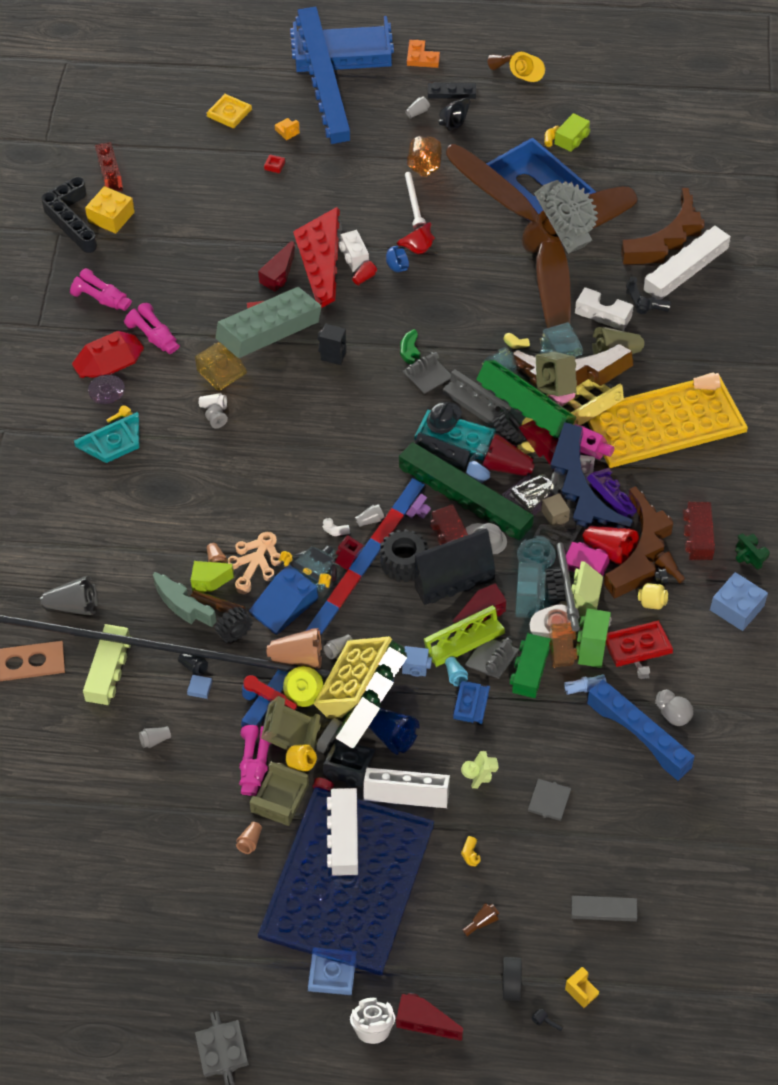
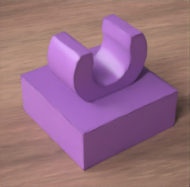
M420 494L406 515L413 518L417 513L419 517L424 519L431 509L428 505L423 504L427 497Z

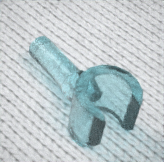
M480 444L467 464L475 461L479 454L485 456L489 446Z

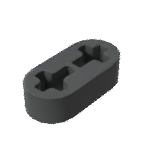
M336 718L331 720L316 745L317 751L327 754L331 750L336 740V732L343 723Z

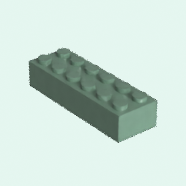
M296 287L218 321L215 339L237 358H241L318 323L321 305L300 287Z

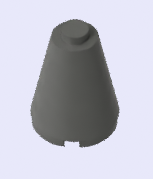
M84 576L48 590L41 596V606L46 611L94 615L96 611H93L94 606L98 604L95 584L91 585L89 580H92L90 576Z

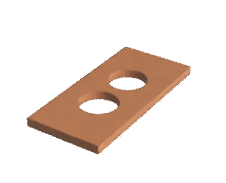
M63 641L0 649V681L65 673ZM34 654H43L46 657L45 663L38 667L30 665L29 659ZM12 657H20L23 660L22 666L15 670L7 668L6 662Z

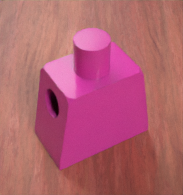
M582 427L584 433L580 453L599 460L603 454L611 457L614 452V446L609 445L603 435Z

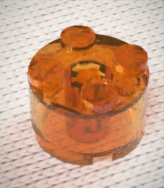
M422 136L414 138L409 146L407 165L424 177L434 173L441 164V143L431 136H427V138H422Z

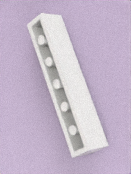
M716 226L706 230L702 236L694 239L687 247L682 248L678 254L672 256L665 264H661L657 270L649 273L644 279V291L651 296H656L657 299H663L727 250L731 236Z

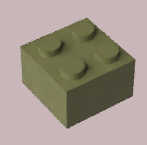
M555 351L535 355L537 390L554 396L576 393L575 356Z

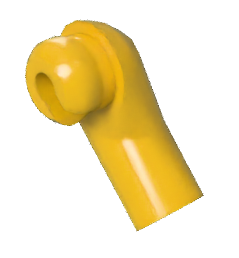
M555 126L545 132L544 145L546 147L553 145L555 132L560 128L559 126Z

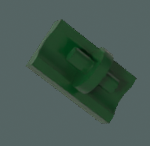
M742 533L738 535L739 541L736 544L735 552L737 556L735 560L738 563L744 561L746 564L751 563L756 570L761 569L763 562L769 558L770 551L764 546L760 549L755 547L758 545V538L754 534L745 536Z

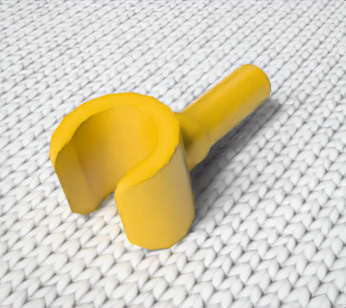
M123 405L118 413L106 420L110 423L122 416L125 418L133 413L130 408Z

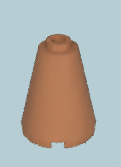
M318 628L272 640L270 645H267V656L276 662L316 669L321 668L322 656H320V650H322L320 631Z

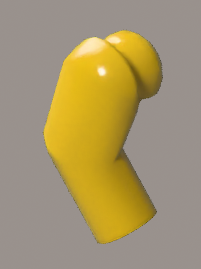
M468 836L461 855L468 865L477 866L481 861L480 855L477 856V853L474 852L477 839Z

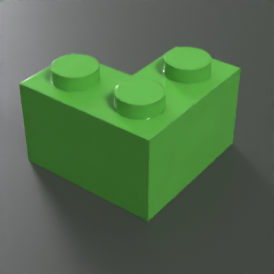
M587 608L586 616H581L580 628H583V630H579L577 642H581V644H577L575 655L579 656L578 664L602 668L611 612Z

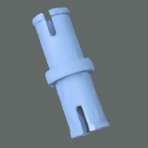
M602 674L589 678L585 676L576 681L564 682L566 694L569 695L582 691L585 693L589 692L602 679L606 681L605 675Z

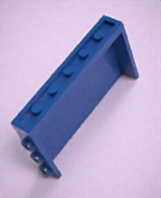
M384 16V26L323 30L333 70L392 66L391 53H394L392 33H389L391 32V23H388L387 16ZM295 21L293 22V28H290L291 38H294L291 39L292 59H296L297 72L309 71L308 65L310 64L306 63L305 53L307 52L306 50L303 51V38L299 37Z

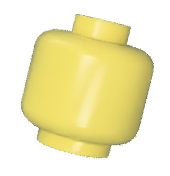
M646 583L638 592V600L641 601L644 608L659 610L668 602V591L665 590L663 585Z

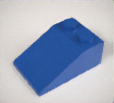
M289 564L274 577L251 607L249 613L274 634L278 635L318 600L317 586Z

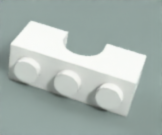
M584 288L576 301L575 313L624 331L632 317L633 305L617 299L613 305L603 306L600 304L601 293Z

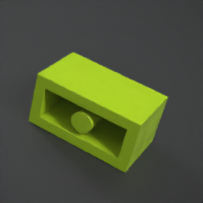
M573 113L555 132V145L572 152L575 147L580 145L584 138L588 137L590 121Z

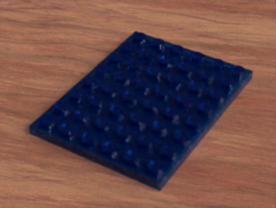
M315 787L258 932V938L383 975L435 821L357 799L358 875H332V867H328L327 854H332V848L327 847V835H331V829H327V816H331V810H327V797H331V791Z

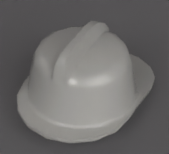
M471 524L463 531L462 537L487 528L492 553L498 554L506 548L507 538L495 524Z

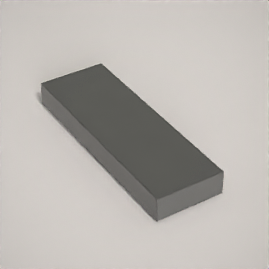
M572 896L571 919L637 922V898Z

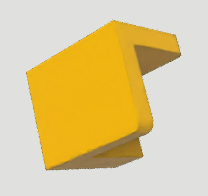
M581 967L566 981L565 990L585 1008L599 995V991L587 980L588 972Z

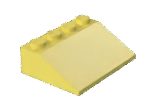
M391 637L347 641L314 702V705L328 719L344 717L359 703L392 640Z

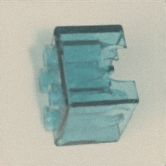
M568 322L543 330V337L540 338L542 349L539 350V354L555 351L575 356V359L576 356L582 355L583 347Z

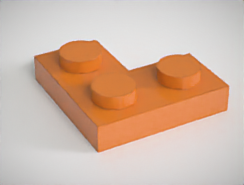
M423 40L409 41L407 66L439 67L440 52L425 51V41Z

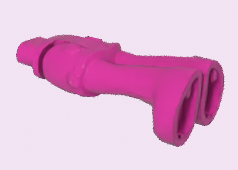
M87 268L80 272V278L77 276L74 279L70 288V294L75 297L84 292L94 297L100 304L117 310L122 309L126 311L132 303V300L127 298L126 294L112 284L104 283L94 275L93 271ZM89 284H92V285L98 287V288L101 289L102 291H99V290L95 289L94 287H92V286L89 285Z
M150 303L140 304L138 312L136 309H132L124 320V324L128 328L132 329L138 326L148 337L149 342L168 354H172L179 349L180 346L176 342V338L172 336L169 328L162 324L154 315V309ZM144 319H147L154 326V329H152L144 321Z
M247 725L241 729V737L245 740L244 756L239 767L241 770L239 784L242 786V795L256 796L268 769L266 762L270 742L261 739L264 726L260 729L257 759L253 760L255 743L259 736V728L256 725Z

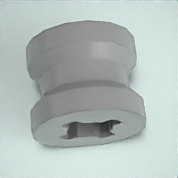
M219 405L210 407L205 413V417L210 421V425L213 428L224 426L228 420V417L223 413V409Z

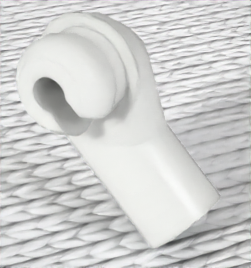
M331 518L323 520L324 525L322 527L330 535L341 536L350 534L349 525L336 526Z

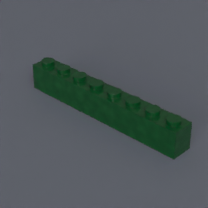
M414 442L399 455V468L403 472L411 474L418 481L424 482L435 491H439L449 500H453L464 509L475 513L477 517L497 525L508 536L520 541L533 527V514Z

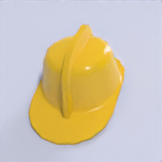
M525 52L515 53L509 62L512 74L528 82L539 81L545 73L544 63L541 59Z

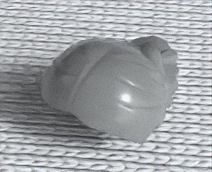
M667 689L658 692L655 703L661 709V714L671 725L682 726L693 717V706L686 698L675 696L673 692Z

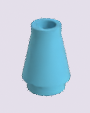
M455 657L447 658L445 665L450 683L454 686H460L461 681L467 682V671L459 664Z

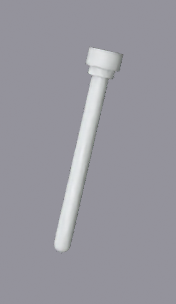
M406 172L405 178L415 218L412 225L415 231L424 226L426 221L420 214L412 175L410 172Z

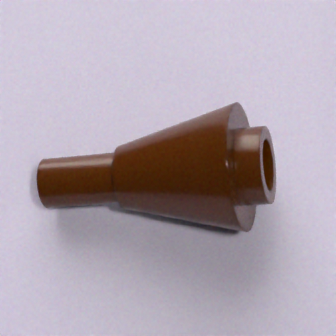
M491 54L487 60L488 66L491 70H496L506 62H510L513 55Z
M662 551L656 556L655 559L657 561L655 565L661 569L665 568L666 572L672 575L679 584L685 580L684 576L678 571L669 551L666 553Z
M485 903L472 922L462 929L463 933L468 937L476 929L498 921L497 916L500 913L492 903L490 905Z

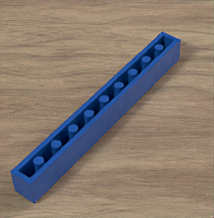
M317 8L298 9V16L295 17L296 25L300 26V29H298L299 37L303 38L302 48L303 51L306 50L307 52L305 53L306 63L310 64L308 65L309 74L313 75L311 80L313 88L316 87V100L320 101L318 108L319 112L323 113L321 118L323 125H326V138L330 139L331 144L350 141V129Z

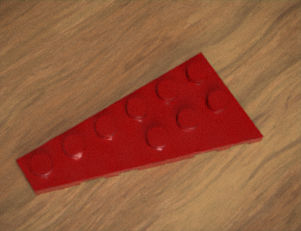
M338 207L293 231L315 300L321 305V308L334 302L336 298L335 274L337 273L336 260H338L339 241L337 229H339L338 216H340Z

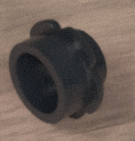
M657 568V572L654 575L656 584H668L666 569Z

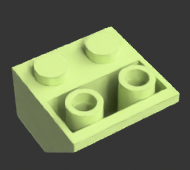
M582 561L580 569L576 568L574 584L572 585L575 606L579 611L580 617L586 616L587 608L597 610L603 580L602 575Z

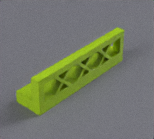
M492 605L424 638L425 648L429 649V657H432V662L437 667L444 664L445 660L449 657L456 658L505 634V629L497 620L496 608ZM491 614V618L483 622V619ZM474 623L470 629L465 630L469 624ZM456 631V634L453 637L448 638L451 633ZM439 640L437 645L431 647L432 642Z

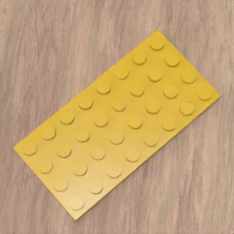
M721 377L720 388H716V390L694 389V381L692 380L626 397L624 400L587 421L592 431L603 435L608 444L614 446V452L611 457L603 454L609 468L745 433L748 429Z

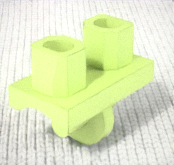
M480 751L474 762L466 761L462 765L461 772L466 778L473 779L472 788H478L482 782H490L491 772L498 770L497 758L487 757L486 751Z

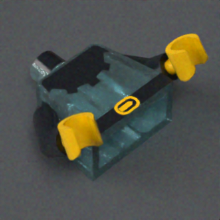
M326 546L322 551L315 547H310L307 551L305 550L297 554H290L287 551L281 552L279 561H284L285 566L291 564L293 568L315 584L319 592L322 593L325 586L329 588L330 584L335 583L337 580V567L335 566V559L332 557L335 551L332 547Z

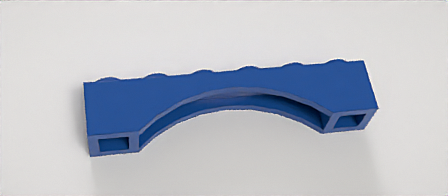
M602 679L589 691L587 704L601 716L618 722L636 735L656 757L662 768L677 781L692 769L695 756L605 680Z

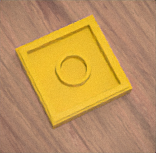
M224 94L209 109L207 117L235 128L252 110V105Z

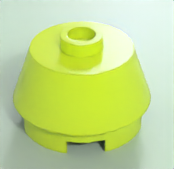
M305 666L291 670L286 675L283 683V691L286 698L299 707L313 705L323 687V681L319 673Z

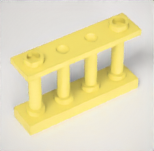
M589 379L578 385L575 398L566 403L575 409L571 412L577 417L573 425H582L624 400L622 384H618L613 388H609L605 384L599 386ZM596 387L604 393L596 397L589 391ZM583 396L589 402L581 405L574 399Z

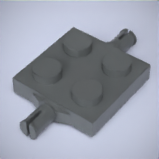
M216 1011L215 1015L212 1012L210 1013L212 1026L195 1032L203 1073L205 1077L216 1074L223 1075L225 1085H229V1081L230 1085H235L232 1072L240 1067L249 1065L240 1022L236 1020L226 1024L221 1023L219 1012Z

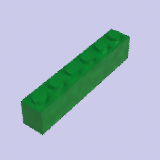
M496 360L484 362L476 379L482 383L481 386L492 390L496 397L509 402L508 405L510 407L519 409L523 416L536 421L535 424L550 431V435L559 438L564 422L574 424L577 418L575 415Z

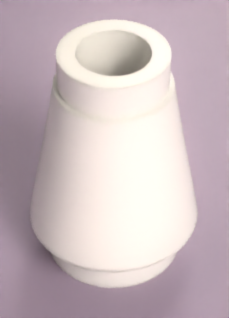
M221 393L199 398V406L209 409L214 405H219L225 410L227 407V397Z

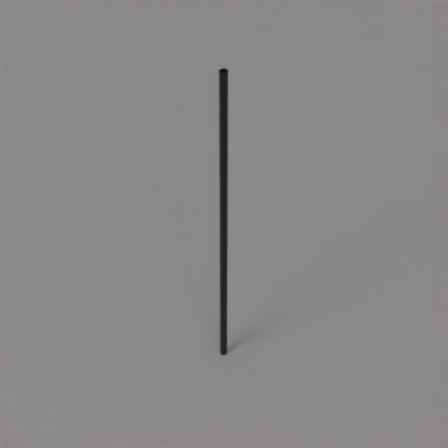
M0 615V623L287 672L301 667L276 661ZM312 668L322 678H328L331 672L329 670Z

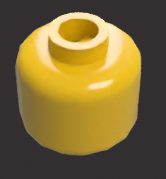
M293 745L286 753L287 766L297 771L311 770L317 760L316 753L310 745Z

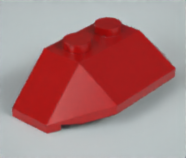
M116 331L86 344L73 361L72 366L80 378H104L135 364L144 347L136 335Z

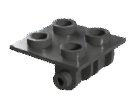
M431 352L426 358L418 359L414 364L408 365V368L403 370V373L424 394L451 379V374L437 360L439 358L437 352Z
M509 638L503 639L501 642L493 639L478 646L465 666L499 679L519 649L512 646L513 642Z

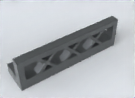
M456 369L451 372V382L443 388L444 395L492 427H494L493 419L505 410L511 412V407L506 402Z

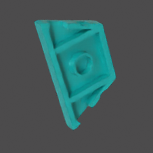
M136 412L74 440V445L76 448L105 463L139 448V414Z

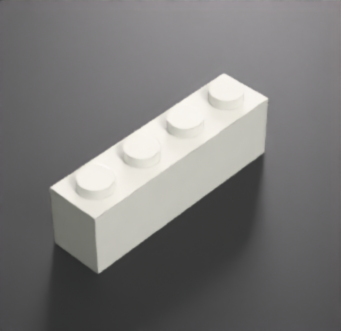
M367 768L364 778V800L447 808L450 775Z
M357 788L331 789V797H327V810H331V816H327V829H331V835H327V847L332 848V854H327L328 867H332V875H358Z

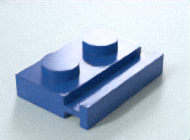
M461 681L453 719L472 723L475 721L482 724L490 686L484 687L481 684Z

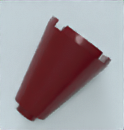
M495 434L482 466L487 470L527 476V473H532L535 464L532 463L533 458L500 435Z

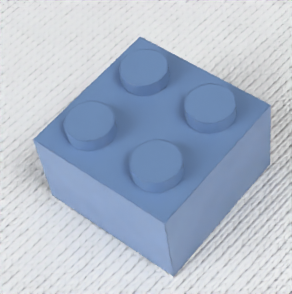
M735 572L714 595L710 611L743 631L765 606L768 592Z

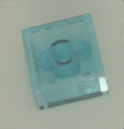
M519 562L515 617L532 618L536 612L544 609L546 572H542V564Z

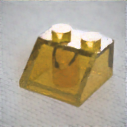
M220 342L215 343L195 356L197 371L218 391L247 373L240 358H237Z

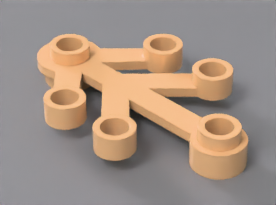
M263 532L258 536L257 540L249 543L238 542L236 544V552L243 555L248 550L258 549L254 553L239 558L236 556L228 558V564H231L233 561L236 562L233 564V569H237L239 566L250 562L243 577L238 578L235 582L236 591L239 594H247L251 591L250 580L258 565L262 569L264 580L272 581L274 579V570L269 567L264 557L267 550L271 556V564L273 566H280L283 562L279 560L274 561L276 558L279 559L281 554L277 553L274 547L277 539L273 533Z

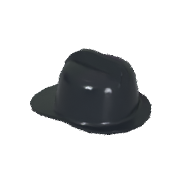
M451 402L436 404L431 409L427 418L428 428L435 433H448L462 415L461 408Z

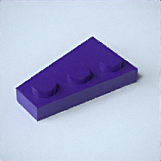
M610 468L591 473L586 479L603 496V499L615 509L616 513L629 518L637 512L627 494L621 492L618 488L620 486L618 480H613L610 476L612 473Z

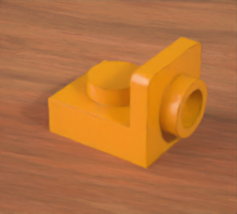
M286 118L275 124V130L288 140L300 133L299 122L297 120L292 122L289 118Z

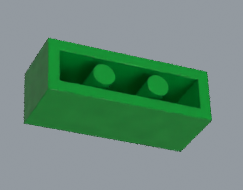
M527 633L526 640L521 641L519 652H522L521 657L517 656L515 668H517V671L512 673L510 685H513L512 693L536 699L550 650V638Z

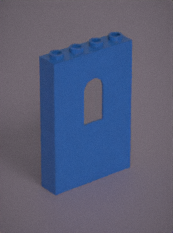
M534 138L523 142L519 146L486 163L518 189L528 199L538 214L543 211V208L536 196H533L517 182L516 178L521 174L530 175L542 186L558 180L561 183L566 181L567 184L572 182L573 186L578 184L580 190L584 188L585 194L596 192Z

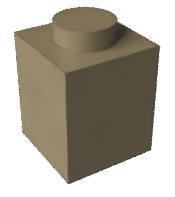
M560 494L542 500L541 511L551 527L563 525L569 521L570 509Z

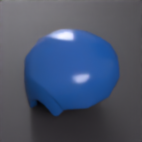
M399 246L390 247L386 254V263L394 272L406 271L409 268L406 252L403 248L398 249Z

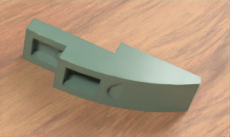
M154 572V584L158 594L176 615L190 624L197 619L213 627L216 623V615L212 607L199 603L193 597H188L187 588L183 584L170 580L166 575Z

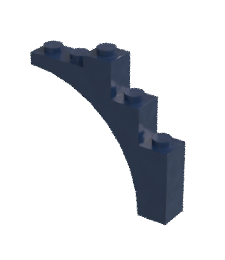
M564 422L550 465L557 474L564 475L567 473L562 494L567 500H578L573 516L574 522H576L577 526L583 528L593 526L594 520H596V523L602 526H608L609 524L615 526V528L632 529L633 520L608 508L595 496L587 484L580 462L583 428Z

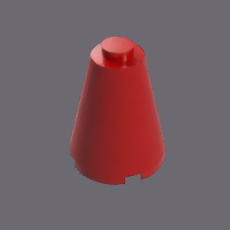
M590 526L584 531L583 539L586 545L594 550L601 549L605 551L610 560L621 565L632 555L633 549L637 548L639 535L633 529Z

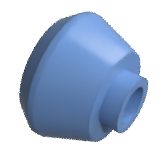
M475 461L469 462L466 471L468 476L481 484L490 478V472L485 467Z

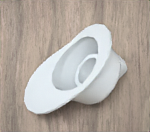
M561 604L536 612L529 624L531 633L550 638L551 640L571 633V623L567 618L568 607Z

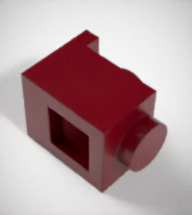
M347 535L336 552L338 557L335 563L348 571L364 545Z

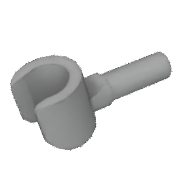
M635 662L638 678H649V666L642 667L640 662Z

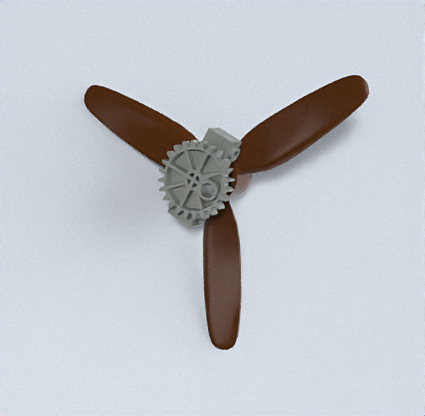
M456 144L449 145L446 149V155L462 174L506 208L530 220L523 232L522 245L526 251L538 253L536 258V274L548 333L554 344L565 346L570 337L571 298L569 267L563 246L568 254L585 247L592 241L588 232L614 219L637 203L638 198L635 191L630 187L621 186L592 194H585L584 188L580 190L578 184L573 186L572 182L567 184L566 181L561 183L556 180L543 185L534 193L543 208V211L538 214L528 199L489 165L463 147Z

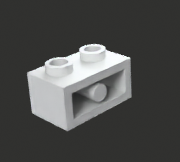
M357 230L341 234L339 248L345 255L346 263L349 264L352 272H355L363 262L369 261V253Z

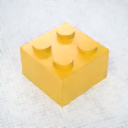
M104 186L85 207L87 221L116 234L134 214L133 199Z

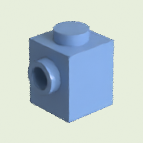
M405 646L407 658L402 664V674H410L416 677L426 676L427 669H431L432 657H429V649Z

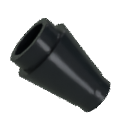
M180 654L178 657V662L194 675L201 676L208 669V662L204 657Z

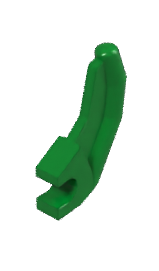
M415 329L407 332L400 342V355L406 363L411 365L415 363L414 358L420 359V352L414 345L418 337Z

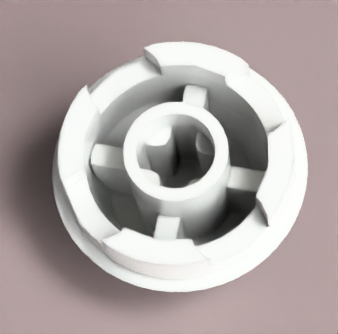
M367 998L359 1001V1006L352 1010L350 1021L360 1040L375 1044L384 1041L389 1036L395 1022V1014L388 1002L385 1005L384 1003L377 1002V998Z

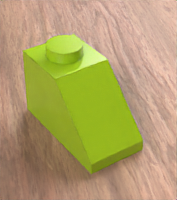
M194 561L191 575L192 591L196 590L202 593L213 592L234 578L233 564Z

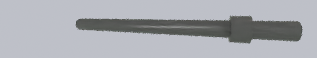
M558 543L556 548L568 607L567 618L571 623L572 631H578L580 629L578 622L580 616L575 606L564 544Z

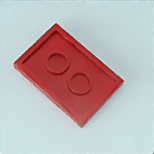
M659 620L607 633L606 647L616 667L673 653V647Z

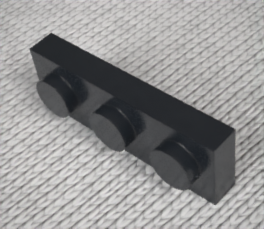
M428 83V98L464 99L469 97V99H476V83Z
M421 432L418 433L415 444L443 461L463 469L466 468L471 450Z

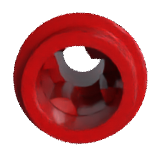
M371 261L363 262L352 277L353 282L359 286L375 276L377 272L376 266Z

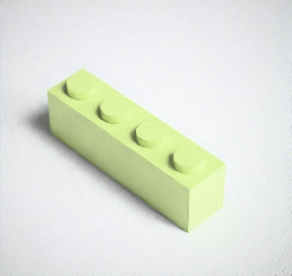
M107 624L104 626L103 632L132 637L129 635V630L126 627ZM104 640L99 641L83 689L86 702L109 705L111 698H114L116 694V682L120 681L121 666L126 663V650L131 645Z

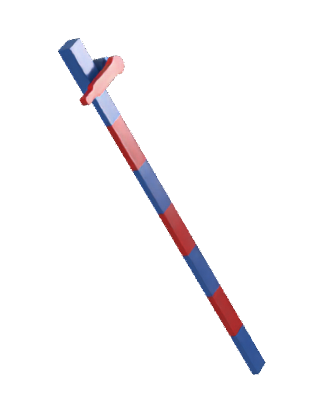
M412 478L306 631L318 628L320 636L323 634L380 552V545L383 539L389 537L391 532H394L424 489V484ZM278 670L268 685L260 682L253 675H249L244 679L242 687L243 697L247 700H253L257 696L258 698L242 719L241 727L247 725L259 727L266 717L268 704L278 696L285 699L284 706L296 710L297 704L286 699V696L281 694L284 679L289 672Z

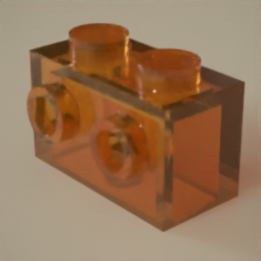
M571 623L551 624L549 633L552 667L572 666L574 660H577V648H573V640H576V631H572Z

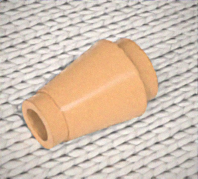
M712 372L693 378L694 389L716 390V388H720L719 373L714 374Z

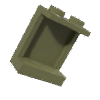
M280 696L272 700L268 704L261 739L286 750L293 745H310L315 749L317 745L316 735L321 726L319 723L320 715L315 714L313 717H309L284 706L285 699Z
M270 762L269 772L257 796H252L250 800L251 812L289 826L309 786L308 775L304 771L288 768L282 763Z

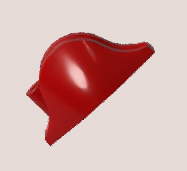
M431 222L400 239L396 244L406 247L417 254L425 253L431 247L433 240H435L430 231Z

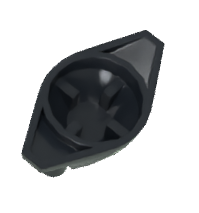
M469 97L447 104L440 111L439 117L441 119L439 120V125L446 126L448 131L460 127L471 102Z

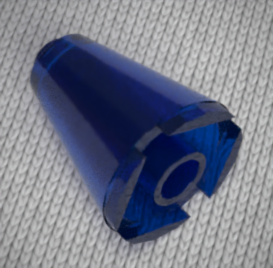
M381 707L368 726L386 747L396 755H399L398 752L405 753L413 745L418 736L415 734L416 728L419 729L420 727L419 721L413 716Z

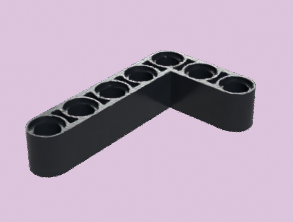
M74 177L42 195L43 209L84 252L91 253L97 249L95 233L69 208V206L85 198L87 195L84 179Z

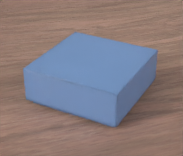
M192 675L187 694L207 699L212 685V678Z

